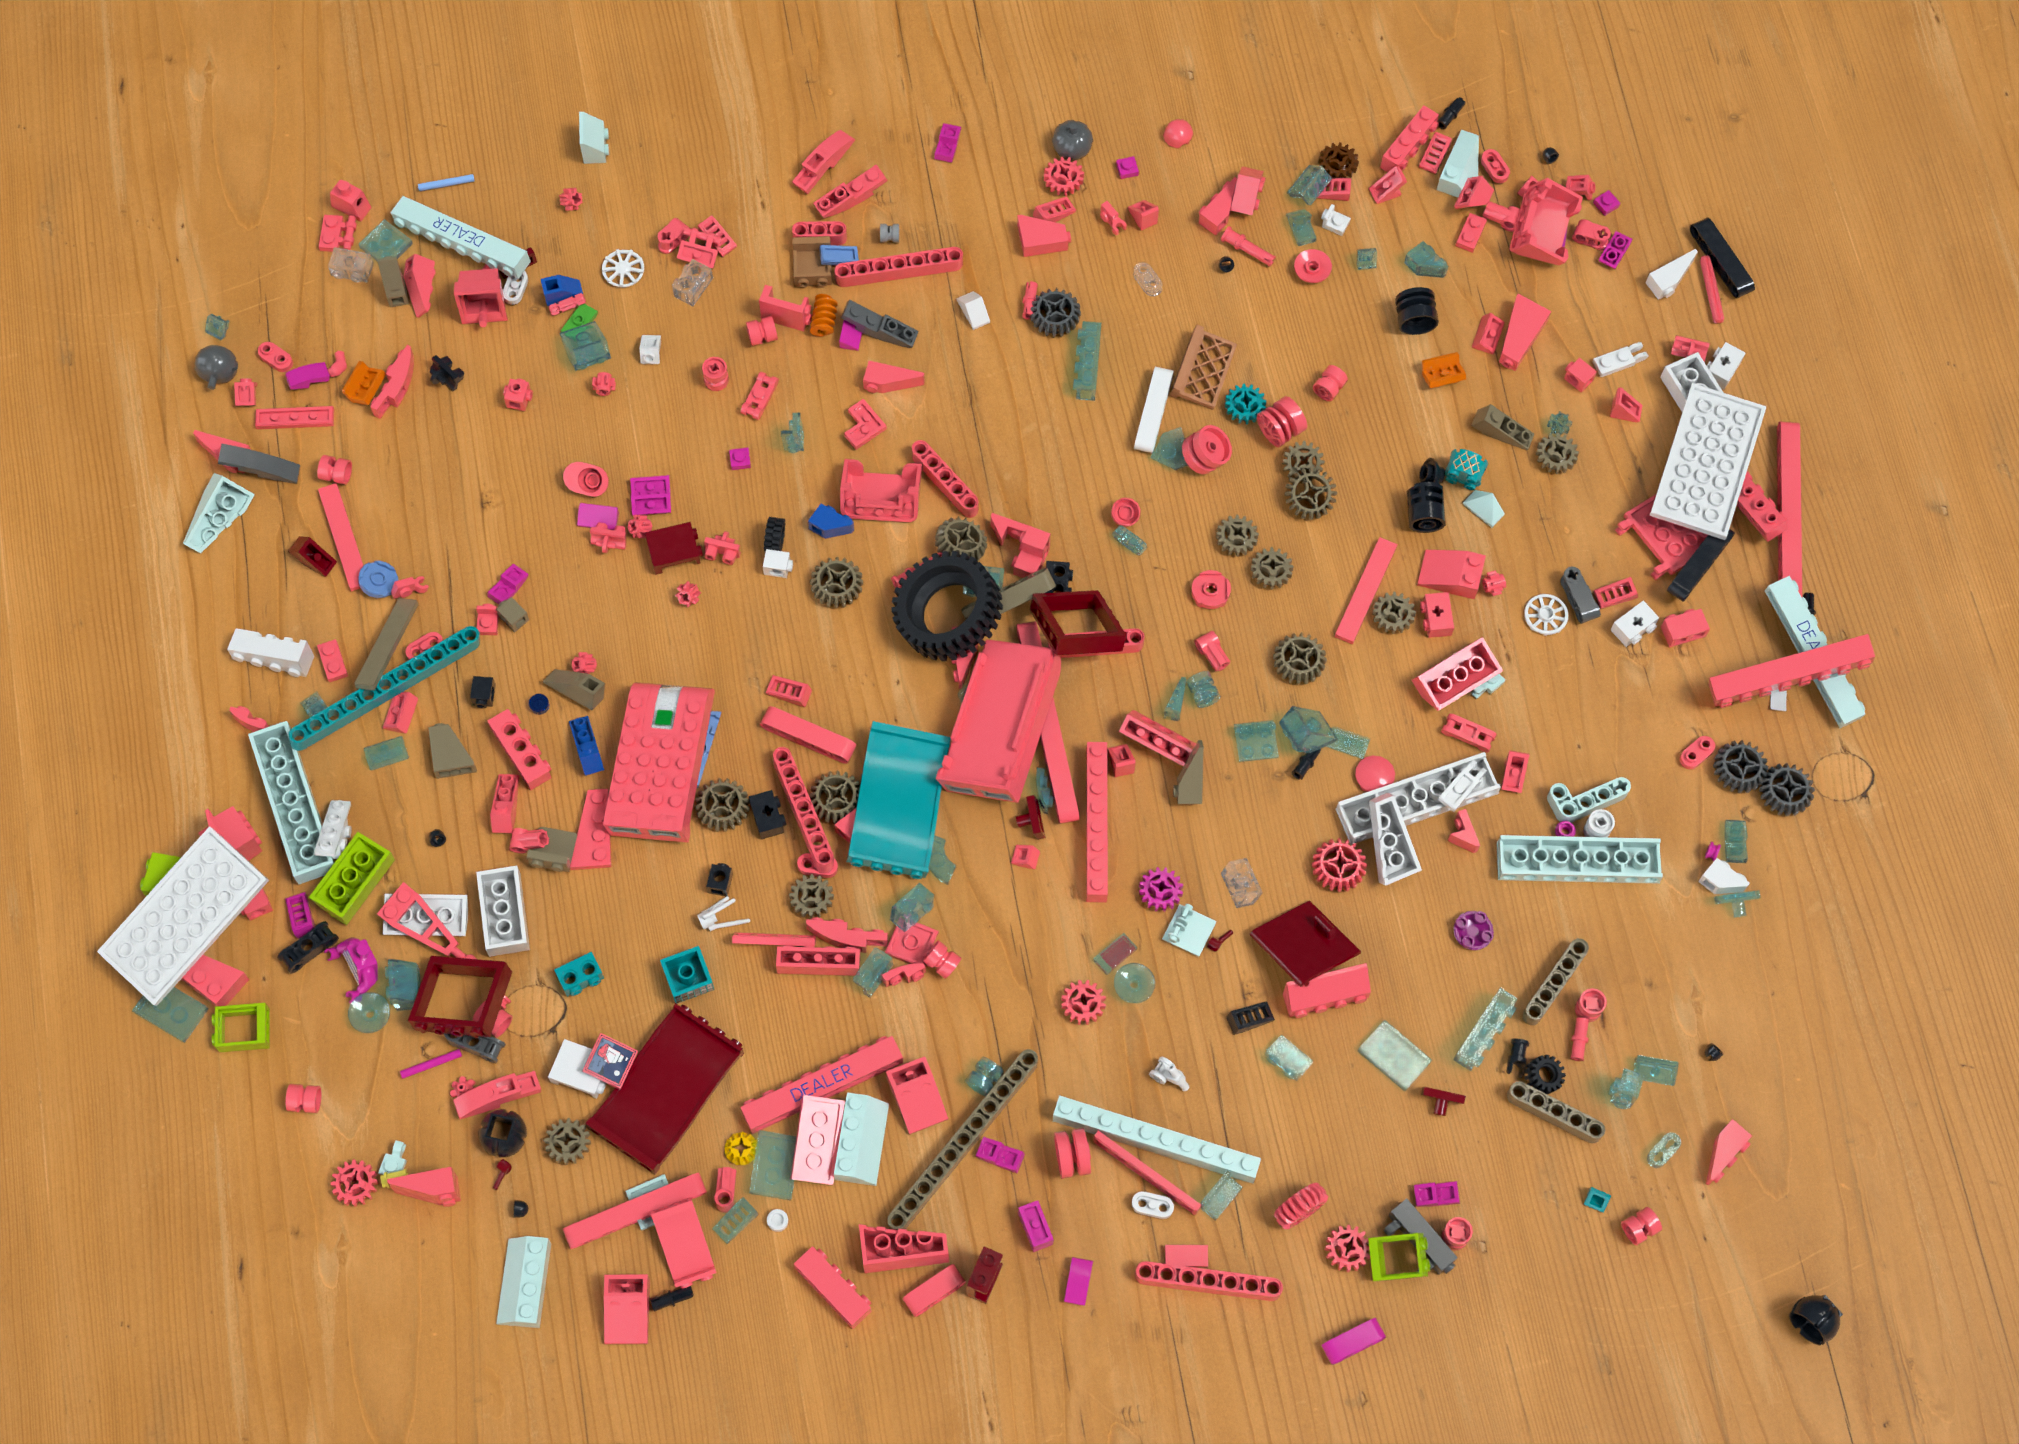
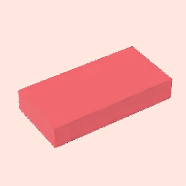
M1165 1245V1264L1208 1268V1245Z

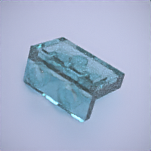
M1308 165L1287 193L1290 197L1302 198L1307 205H1312L1332 178L1322 166Z
M792 413V420H789V430L781 431L784 450L791 453L804 451V427L800 413Z
M874 948L854 976L853 982L861 986L863 993L871 998L882 982V974L892 968V957L880 949Z
M1280 1035L1273 1045L1268 1047L1265 1053L1266 1059L1272 1065H1278L1283 1069L1282 1072L1286 1077L1296 1081L1313 1063L1312 1059L1283 1035Z

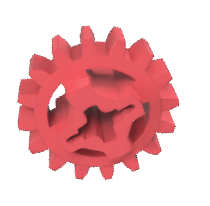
M1061 157L1060 161L1055 158L1053 164L1049 162L1048 168L1044 170L1046 187L1051 186L1050 192L1056 190L1057 195L1064 192V195L1067 196L1069 191L1071 194H1074V189L1080 190V185H1083L1084 172L1082 171V166H1077L1076 160L1071 162L1070 157L1067 161L1063 157Z
M1078 980V985L1070 983L1071 989L1065 988L1064 993L1066 995H1062L1061 1000L1064 1003L1061 1004V1008L1066 1009L1064 1012L1065 1016L1071 1015V1022L1077 1019L1078 1025L1082 1021L1089 1025L1090 1019L1096 1022V1015H1103L1100 1009H1105L1106 1004L1101 1002L1106 1000V996H1100L1103 990L1102 988L1096 989L1097 983L1091 986L1089 985V980L1085 984ZM1075 992H1077L1078 994L1076 995V997L1070 1000L1071 996ZM1084 999L1087 1004L1083 1005L1080 1000ZM1095 1005H1097V1007L1095 1008V1010L1090 1013V1009H1091L1092 1007H1095Z
M355 1159L352 1160V1165L344 1162L345 1167L343 1169L339 1166L337 1167L339 1174L332 1175L336 1179V1181L331 1182V1186L335 1187L332 1192L334 1195H338L337 1199L339 1202L344 1200L346 1206L352 1202L353 1206L357 1207L359 1201L364 1205L365 1198L371 1200L372 1196L370 1193L377 1192V1189L373 1187L379 1184L377 1179H373L377 1176V1173L371 1171L372 1166L370 1164L365 1167V1162L362 1160L359 1165ZM364 1172L368 1176V1183L363 1180ZM356 1180L359 1182L353 1186L351 1185V1182H356ZM341 1183L346 1186L345 1194L342 1191Z
M1347 1225L1346 1230L1339 1226L1338 1233L1333 1230L1331 1232L1333 1238L1328 1237L1326 1240L1330 1245L1325 1246V1250L1330 1251L1326 1256L1327 1259H1333L1331 1265L1338 1264L1339 1271L1346 1267L1347 1272H1350L1351 1267L1358 1271V1264L1364 1267L1366 1265L1365 1260L1370 1259V1255L1367 1253L1370 1252L1369 1246H1367L1369 1240L1368 1238L1364 1239L1366 1232L1358 1233L1357 1226L1354 1230H1351L1350 1225ZM1344 1235H1349V1237L1346 1239L1339 1238ZM1356 1239L1361 1243L1362 1248L1358 1246ZM1350 1241H1351V1242H1352L1351 1245H1350V1246H1351V1250H1350V1252H1348V1254L1345 1256L1346 1246L1349 1245V1243H1350ZM1335 1250H1338L1340 1258L1337 1256ZM1351 1258H1356V1259H1357L1356 1261H1353V1262H1347L1348 1259H1351Z

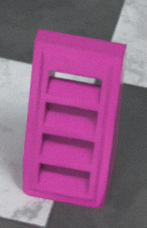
M305 892L285 898L292 931L298 939L315 927ZM303 902V904H301V905H298V906H295V907L292 906V905H295V904H298V903Z

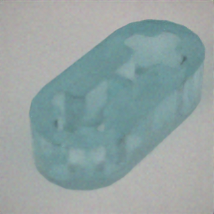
M1121 525L1112 533L1119 543L1136 555L1141 556L1147 549V545L1142 539Z
M1675 1133L1664 1135L1647 1155V1161L1650 1166L1654 1168L1662 1167L1680 1148V1137ZM1673 1139L1675 1141L1674 1146H1670L1667 1150L1665 1146L1668 1140ZM1662 1151L1664 1154L1660 1160L1654 1161V1155Z

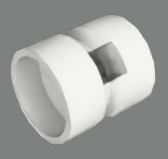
M1603 809L1592 812L1584 826L1583 832L1585 837H1608L1615 826L1613 815Z

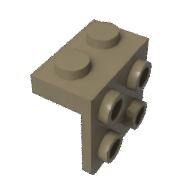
M540 827L539 829L547 831L549 843L544 848L528 850L527 860L529 865L535 868H548L557 872H570L577 834Z

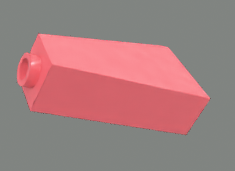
M1520 294L1516 296L1499 359V362L1504 367L1516 371L1539 336L1551 314L1550 310Z

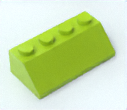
M357 832L309 898L330 916L347 926L395 859L390 851Z

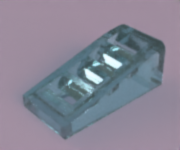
M1181 677L1165 708L1164 719L1180 720L1186 677Z
M742 1197L712 1229L728 1244L758 1216V1212ZM742 1207L749 1213L747 1216L740 1210ZM736 1213L743 1219L741 1223L734 1217ZM729 1220L737 1226L735 1229L728 1223ZM723 1225L731 1232L729 1235L721 1229Z

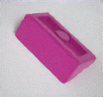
M846 320L843 321L839 340L840 348L859 351L862 332L856 330V325Z
M580 503L577 526L591 528L596 527L597 523L600 522L608 525L609 530H614L619 517L618 508Z

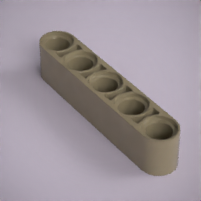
M1043 568L1001 588L999 592L1002 595L1000 602L1003 605V609L998 610L1000 614L1031 600L1033 594L1045 593L1053 589L1056 584L1048 568ZM976 601L961 609L965 619L972 613Z
M1577 938L1571 942L1524 1010L1523 1020L1526 1024L1536 1025L1543 1018L1586 956L1589 945L1585 940ZM1573 947L1580 948L1582 953H1576ZM1562 963H1568L1571 969H1565ZM1551 979H1558L1560 985L1553 984ZM1540 995H1547L1549 1001L1542 1000ZM1529 1011H1536L1538 1017H1532L1529 1014Z
M1523 1082L1513 1083L1507 1092V1099L1513 1105L1588 1143H1597L1605 1134V1126L1599 1120ZM1513 1090H1520L1523 1096H1515ZM1533 1099L1539 1100V1101L1541 1102V1105H1542V1106H1541V1107L1535 1106V1105L1532 1103V1100H1533ZM1551 1109L1559 1110L1561 1116H1554ZM1570 1119H1577L1580 1125L1574 1126ZM1589 1128H1595L1599 1135H1592Z

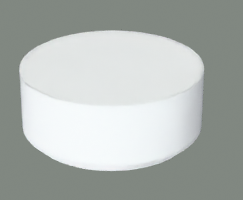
M775 1209L768 1214L767 1224L775 1232L783 1231L788 1225V1216L783 1210Z

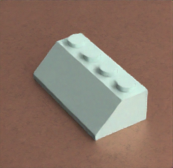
M847 1093L834 1169L835 1180L877 1185L889 1103L868 1095Z
M524 1236L508 1240L497 1325L540 1328L551 1250L549 1238Z

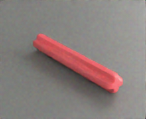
M1709 255L1702 256L1700 264L1713 322L1715 324L1722 323L1724 314L1711 257Z

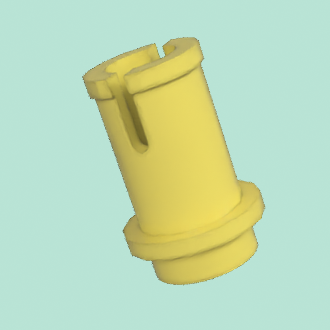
M403 1169L392 1173L384 1172V1175L380 1176L383 1188H391L387 1179L408 1175L406 1173L407 1170Z

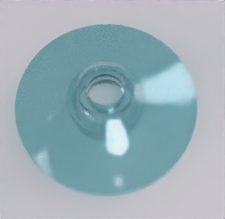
M1130 963L1121 967L1116 973L1114 988L1118 996L1124 1001L1141 1003L1146 1001L1154 992L1155 978L1146 966ZM1133 982L1137 983L1138 987L1132 988L1130 984Z
M372 992L356 997L348 1010V1018L351 1025L363 1033H373L382 1029L390 1017V1007L386 999ZM369 1012H374L372 1018L367 1017Z

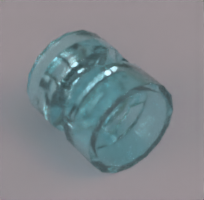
M1209 671L1197 673L1186 682L1190 692L1194 694V700L1198 708L1208 707L1221 698L1217 687L1213 686L1214 681Z
M981 1057L975 1065L976 1071H971L965 1082L974 1091L986 1096L994 1087L993 1082H997L1004 1071L992 1060Z

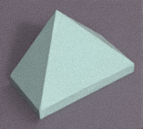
M1474 490L1462 503L1491 528L1505 515L1493 493Z

